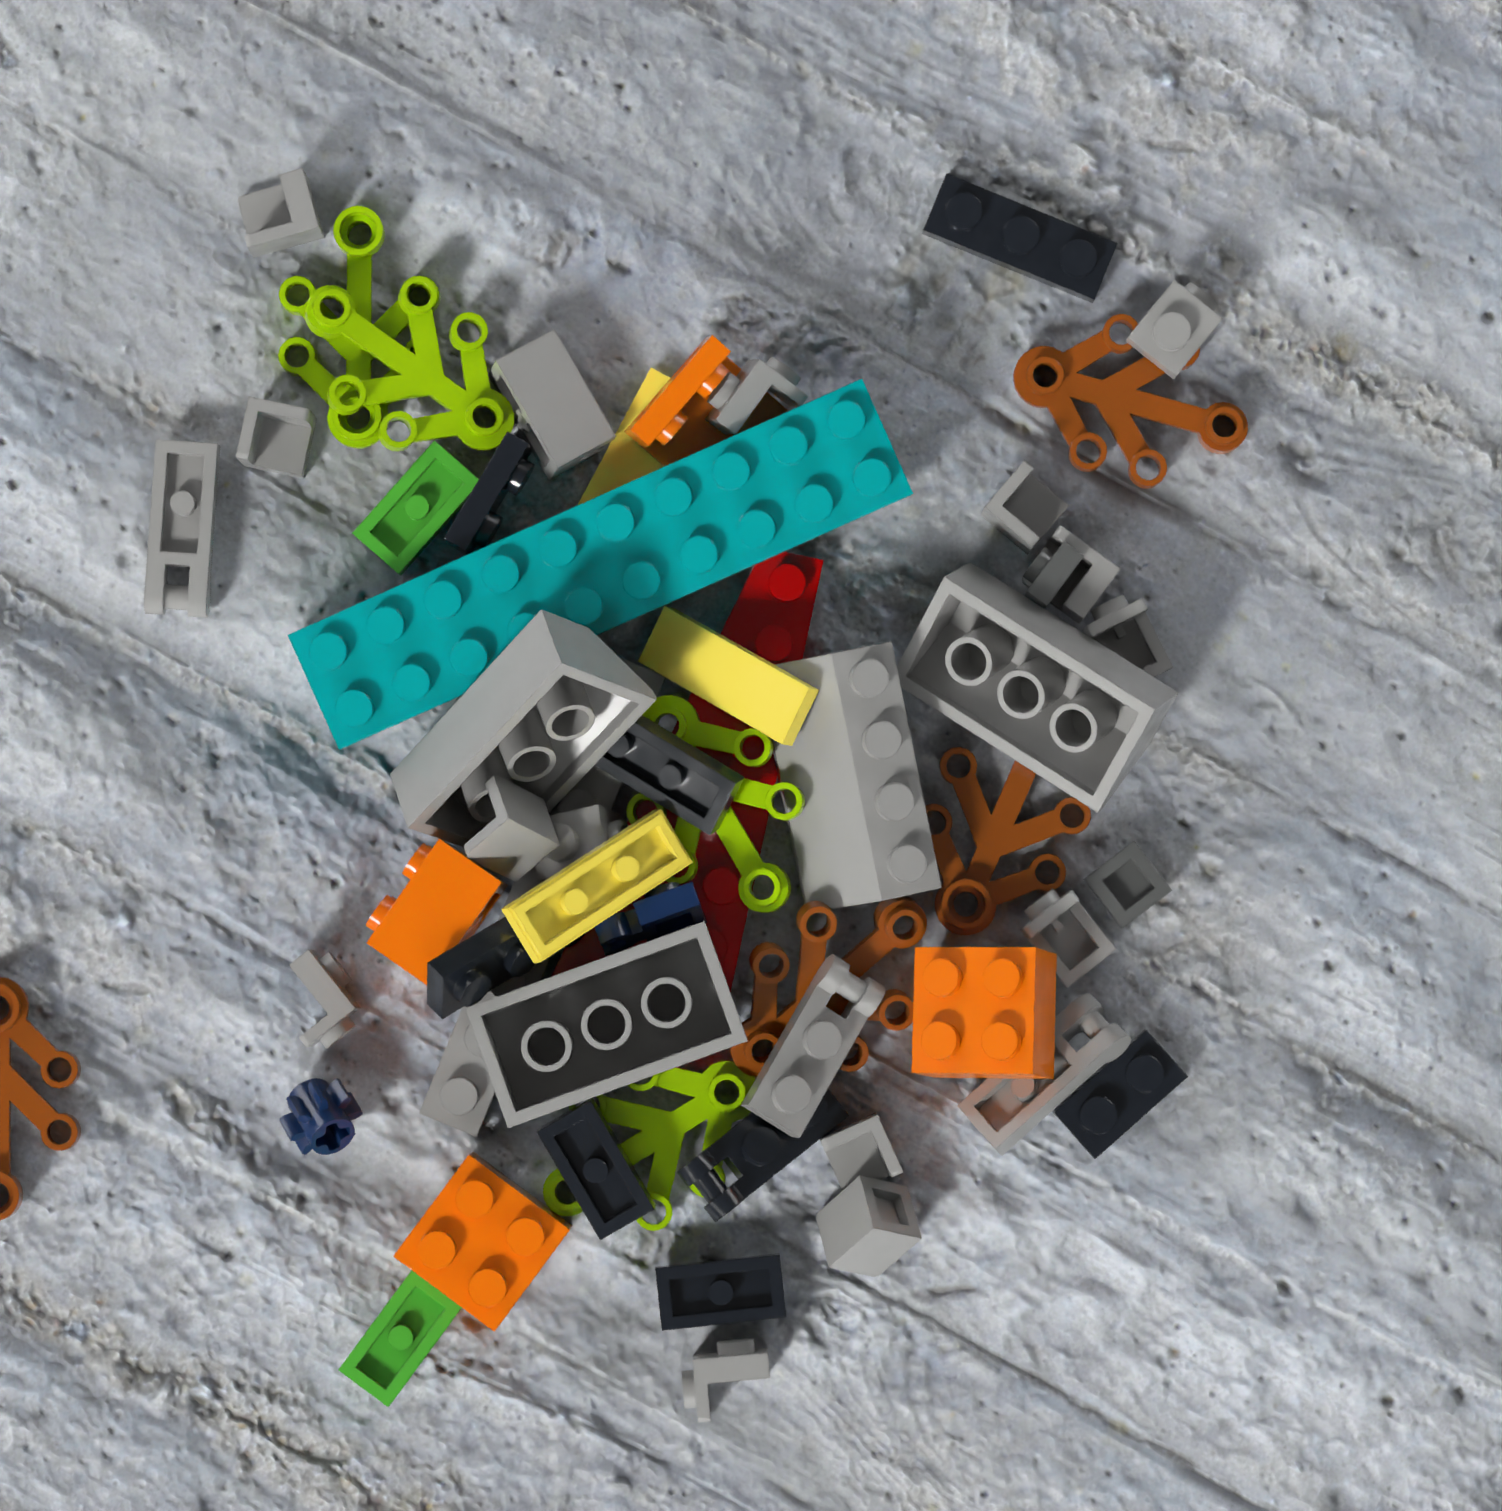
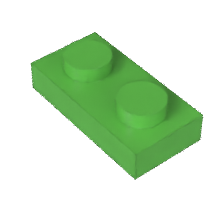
M434 440L352 534L401 576L462 508L479 479Z
M411 1270L338 1370L389 1407L462 1307Z

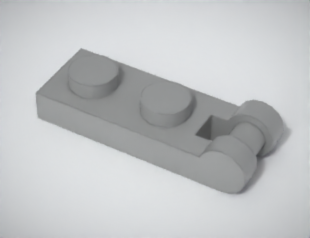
M156 439L144 590L145 614L164 615L166 609L187 610L189 617L208 618L221 448L218 443ZM168 566L190 568L189 585L168 584Z
M834 954L827 957L818 969L741 1106L795 1138L801 1137L865 1022L877 1009L885 994L884 986L870 977L864 980L849 972L850 965ZM835 992L849 1000L841 1016L826 1007Z
M1087 993L1079 996L1055 1017L1054 1079L987 1078L957 1105L1001 1156L1101 1066L1117 1059L1130 1045L1131 1037L1119 1024H1110L1102 1016L1104 1009L1091 994ZM1084 1032L1090 1041L1076 1052L1068 1042L1077 1033Z

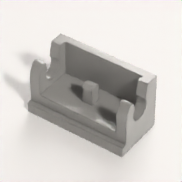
M555 329L495 360L488 376L497 392L504 395L510 402L514 412V421L526 442L529 443L532 453L549 481L604 450L602 446L615 439L614 431Z

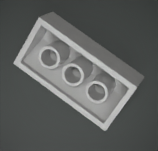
M971 562L944 576L897 665L901 688L1097 813L1103 809L1150 745L1178 695L1177 691Z
M541 609L390 773L407 827L464 847L465 843L496 817L485 782L494 774L544 799L549 813L657 700L654 691L590 628Z
M892 641L776 664L779 668L819 690L793 745H783L771 738L779 783L787 782L797 786L805 798L802 813L795 819L787 821L804 904L810 901H821L828 905L830 909L879 902L942 888ZM790 790L781 791L785 814L791 812L796 805V797Z

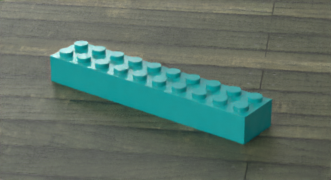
M859 379L289 634L288 637L340 750L462 696L541 609L588 627L596 635H600L907 498L913 492L864 381Z

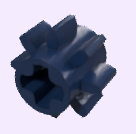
M314 1078L300 1083L292 1090L286 1098L291 1113L279 1118V1122L290 1141L296 1142L302 1154L306 1155L313 1149L318 1154L329 1155L342 1150L351 1142L356 1134L351 1120L360 1117L363 1112L352 1093L347 1092L340 1079L336 1078L329 1084L326 1080Z

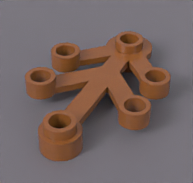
M1117 314L1110 317L1102 331L1064 352L1050 346L1032 348L1020 357L1015 366L1013 382L1016 392L1027 404L1037 408L1048 409L1069 446L1068 455L1071 464L1083 472L1094 471L1103 464L1107 456V446L1099 435L1087 431L1071 398L1096 405L1129 463L1128 475L1130 480L1140 488L1149 489L1157 486L1166 475L1167 463L1159 452L1148 447L1131 415L1194 432L1197 434L1200 444L1206 450L1215 454H1226L1234 451L1247 435V418L1243 411L1232 403L1218 402L1204 409L1137 390L1166 374L1146 357L1139 359L1104 380L1078 373L1110 352L1124 354L1133 349L1128 343L1123 345L1115 343L1109 334L1110 328L1118 323L1127 325L1131 332L1138 325L1137 321L1127 314ZM1200 348L1182 370L1188 369L1194 364L1199 356ZM1039 366H1048L1054 370L1056 382L1049 387L1039 386L1034 381L1033 371ZM1222 415L1229 417L1235 426L1233 435L1229 437L1218 436L1212 427L1215 417ZM1089 441L1098 447L1099 457L1095 462L1085 463L1078 458L1076 448L1080 443ZM1143 458L1154 460L1159 468L1157 477L1152 480L1141 478L1136 471L1137 462Z
M962 747L951 748L945 752L940 759L939 771L942 778L953 785L977 848L966 871L949 834L952 828L951 814L945 807L939 804L925 806L926 813L936 811L945 819L943 831L937 835H931L937 867L944 882L941 885L942 888H939L936 893L934 906L938 920L947 930L958 935H973L989 926L995 916L997 905L1035 890L1050 891L1052 888L1055 890L1063 884L1066 878V867L1063 861L1056 855L1042 854L1032 860L1028 869L990 881L999 858L1060 833L1074 835L1082 832L1090 823L1091 811L1088 806L1074 797H1068L1058 802L1054 810L1015 824L1036 773L1015 760L991 814L975 775L977 761L973 753ZM956 754L966 757L970 764L968 774L962 778H955L947 771V760ZM1074 804L1082 810L1083 820L1078 827L1070 828L1062 823L1060 812L1065 805ZM1051 861L1057 866L1058 878L1053 884H1042L1036 878L1035 870L1040 862ZM963 892L972 894L977 901L976 911L968 917L959 915L953 905L955 897Z
M903 896L881 901L877 905L873 916L875 929L841 958L850 965L849 972L860 978L894 947L900 949L909 948L922 939L927 929V918L923 909L913 898ZM810 901L804 904L797 913L796 924L801 932L796 996L778 1014V982L782 981L789 972V958L784 950L773 942H764L757 945L750 954L749 965L754 973L750 1018L741 1022L748 1041L729 1048L735 1065L749 1076H758L815 974L825 961L826 943L836 931L837 919L829 906L821 901ZM819 912L826 914L827 920L823 928L817 931L807 929L806 923L812 914ZM899 917H912L913 925L908 932L904 934L893 932V925ZM768 954L778 955L780 961L775 970L771 972L759 970V963L764 956ZM886 990L881 1003L867 1020L880 1021L889 1030H903L913 1022V1002L901 990ZM835 992L826 1007L841 1016L849 1000ZM894 1001L905 1003V1009L901 1016L893 1019L885 1016L886 1008L890 1003ZM860 1035L855 1040V1043L858 1044L857 1053L850 1059H844L839 1068L840 1070L853 1072L863 1067L866 1063L869 1050ZM762 1039L772 1041V1049L767 1055L763 1057L752 1055V1047L757 1041Z
M0 977V996L4 997L9 1003L7 1016L0 1020V1183L8 1189L9 1199L4 1206L0 1207V1220L15 1214L23 1200L22 1186L19 1180L11 1174V1102L41 1131L43 1143L52 1150L63 1151L70 1149L77 1144L81 1136V1127L78 1120L68 1113H59L11 1066L12 1040L41 1066L40 1071L43 1080L53 1088L70 1087L76 1083L81 1074V1064L78 1058L71 1052L59 1051L27 1019L30 1008L27 994L17 982L6 977ZM59 1057L68 1060L72 1069L69 1078L62 1082L55 1080L50 1072L52 1062ZM57 1120H63L71 1127V1137L64 1144L55 1142L50 1135V1128Z

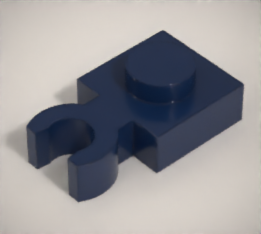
M678 882L658 885L644 895L645 899L633 903L635 909L615 913L595 926L605 955H612L626 950L636 942L647 939L648 942L703 921L707 923L693 882L681 886Z

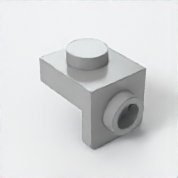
M1173 280L1131 332L1126 342L1172 379H1175L1223 318L1214 312L1218 305L1203 289L1190 282L1184 288L1177 281Z
M770 357L767 363L761 359H752L745 363L737 376L728 372L712 391L707 402L713 406V409L705 420L723 434L736 435L767 391H770L790 407L801 406L808 396L796 387L801 378L781 361Z
M1123 594L1090 611L1095 621L1082 630L1084 634L1153 677L1173 668L1145 612L1148 608L1143 598L1128 604Z
M599 804L550 815L560 845L535 865L537 881L543 882L627 828L628 824L619 814Z
M1052 888L1024 910V913L1031 921L1023 926L1020 931L1033 947L1057 954L1056 976L1068 988L1114 952L1116 948L1079 903L1080 899L1073 890L1059 897Z
M308 949L289 966L326 1011L327 1015L301 1035L299 1039L307 1048L313 1047L321 1041L325 1048L328 1049L356 1027L350 1016L358 1011L360 1006L344 988L352 979L338 960L330 952L320 958L315 950Z
M753 1338L732 1339L717 1342L718 1352L694 1354L693 1370L681 1371L685 1409L697 1408L698 1422L711 1421L708 1384L770 1378L768 1348L755 1349Z

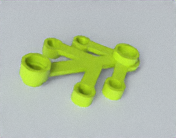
M352 206L338 215L334 223L333 234L339 248L347 254V292L354 299L356 313L372 323V255L377 253L382 247L385 231L379 216L373 210L364 206ZM357 225L368 226L372 231L370 240L363 245L353 244L349 240V233L353 227ZM303 276L289 277L280 286V302L286 311L293 315L302 316L305 319L304 312L307 302L301 306L291 305L287 300L288 292L292 287L302 285L309 289V294L311 295L316 288L309 279ZM428 278L433 282L437 290V300L432 308L434 312L440 304L441 295L436 283ZM415 286L409 288L406 292L407 299L410 303V294L412 290L416 288ZM397 300L373 325L395 339L409 325L407 313L401 309ZM323 302L320 304V311L323 316L328 319L338 318ZM343 335L333 339L324 338L346 360V375L356 376L361 381L371 379L372 361L375 359L373 356ZM301 337L287 339L281 345L278 352L281 366L288 374L301 377L329 405L327 393L331 383L336 378L317 361L316 350L308 340ZM412 339L404 346L411 352L413 351ZM301 346L308 350L309 359L302 367H292L287 363V354L292 348ZM390 370L383 377L395 376L398 374L395 373L393 370ZM342 385L335 390L337 400L343 405H352L358 401V393L350 385H346V387ZM392 402L361 407L370 412V421L362 429L350 427L348 415L336 413L329 405L327 415L329 429L333 436L347 447L355 449L370 447L380 441L378 429L383 418L389 414L388 406Z
M423 276L410 277L403 283L398 294L399 305L407 313L414 353L356 313L354 299L345 289L335 285H326L316 289L310 295L305 307L304 316L307 326L314 334L326 339H333L343 335L398 374L362 381L353 375L337 377L331 383L327 393L328 403L336 413L352 415L363 406L422 397H430L449 410L448 412L413 418L403 411H394L387 414L378 429L379 440L384 447L391 451H403L415 442L457 436L468 447L476 450H490L499 446L507 431L512 432L514 426L512 406L504 395L490 388L483 350V343L488 335V327L480 315L473 312L462 313L454 319L449 329V340L453 347L460 351L465 390L444 375L432 311L437 300V290L431 280ZM414 286L423 288L429 296V302L424 306L412 305L407 299V290ZM327 299L336 300L342 306L343 314L337 319H328L322 315L320 304ZM462 323L475 325L479 331V339L472 343L461 340L457 333V327ZM350 385L357 391L358 401L352 405H343L337 400L335 390L339 386ZM478 408L489 409L495 417L494 425L490 428L477 426L473 420V411ZM393 421L404 423L408 427L409 437L401 442L392 440L387 434V425Z
M665 695L657 697V700L642 714L658 724L663 716L672 714L679 721V730L676 736L694 747L698 746L735 754L741 763L750 767L764 765L769 761L773 753V743L767 735L753 728L739 732L700 722L698 713L693 705L678 696ZM758 736L764 742V752L759 758L750 760L743 754L742 746L747 738ZM745 778L733 800L738 803L766 809L774 818L784 821L798 817L805 805L802 791L793 784L781 782L772 786ZM782 790H790L796 797L794 809L786 814L778 812L774 806V798ZM640 792L627 805L626 814L631 824L638 820L636 816L638 805L644 800H651ZM654 802V804L656 805L657 809H662V811L664 812V814H665V816H666V815H667V810H666V808H664L663 806H661V805H659L658 803ZM730 806L716 833L742 875L738 885L740 898L753 911L761 913L777 911L789 899L791 893L790 879L781 867L763 862ZM678 816L675 833L693 863L689 865L688 871L684 876L679 878L671 876L665 881L685 884L695 877L698 870V861L695 853L701 830ZM761 875L770 877L774 883L773 894L765 900L758 899L752 891L754 880Z
M734 1061L714 1063L703 1073L675 1067L653 1075L648 1083L637 1084L634 1082L627 1085L636 1091H645L653 1086L694 1097L672 1112L607 1097L604 1094L596 1096L600 1102V1110L608 1123L641 1130L621 1143L632 1165L655 1152L646 1189L652 1199L663 1203L666 1215L658 1223H650L643 1216L637 1219V1222L644 1229L657 1231L666 1227L671 1220L673 1209L669 1198L684 1134L708 1119L703 1151L729 1131L733 1122L745 1118L751 1112L741 1106L753 1085L755 1078L743 1073L735 1065ZM723 1080H731L739 1088V1096L731 1104H722L715 1097V1087ZM576 1104L569 1106V1110L575 1108ZM722 1160L714 1169L725 1184L726 1177L722 1168ZM557 1168L548 1175L544 1182L543 1197L545 1203L558 1215H577L583 1211L577 1200L573 1203H563L556 1195L557 1184L564 1180ZM694 1184L689 1186L696 1195L703 1197Z

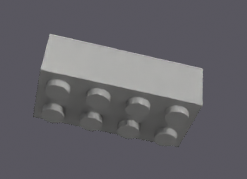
M705 921L465 1008L508 1128L748 1041Z

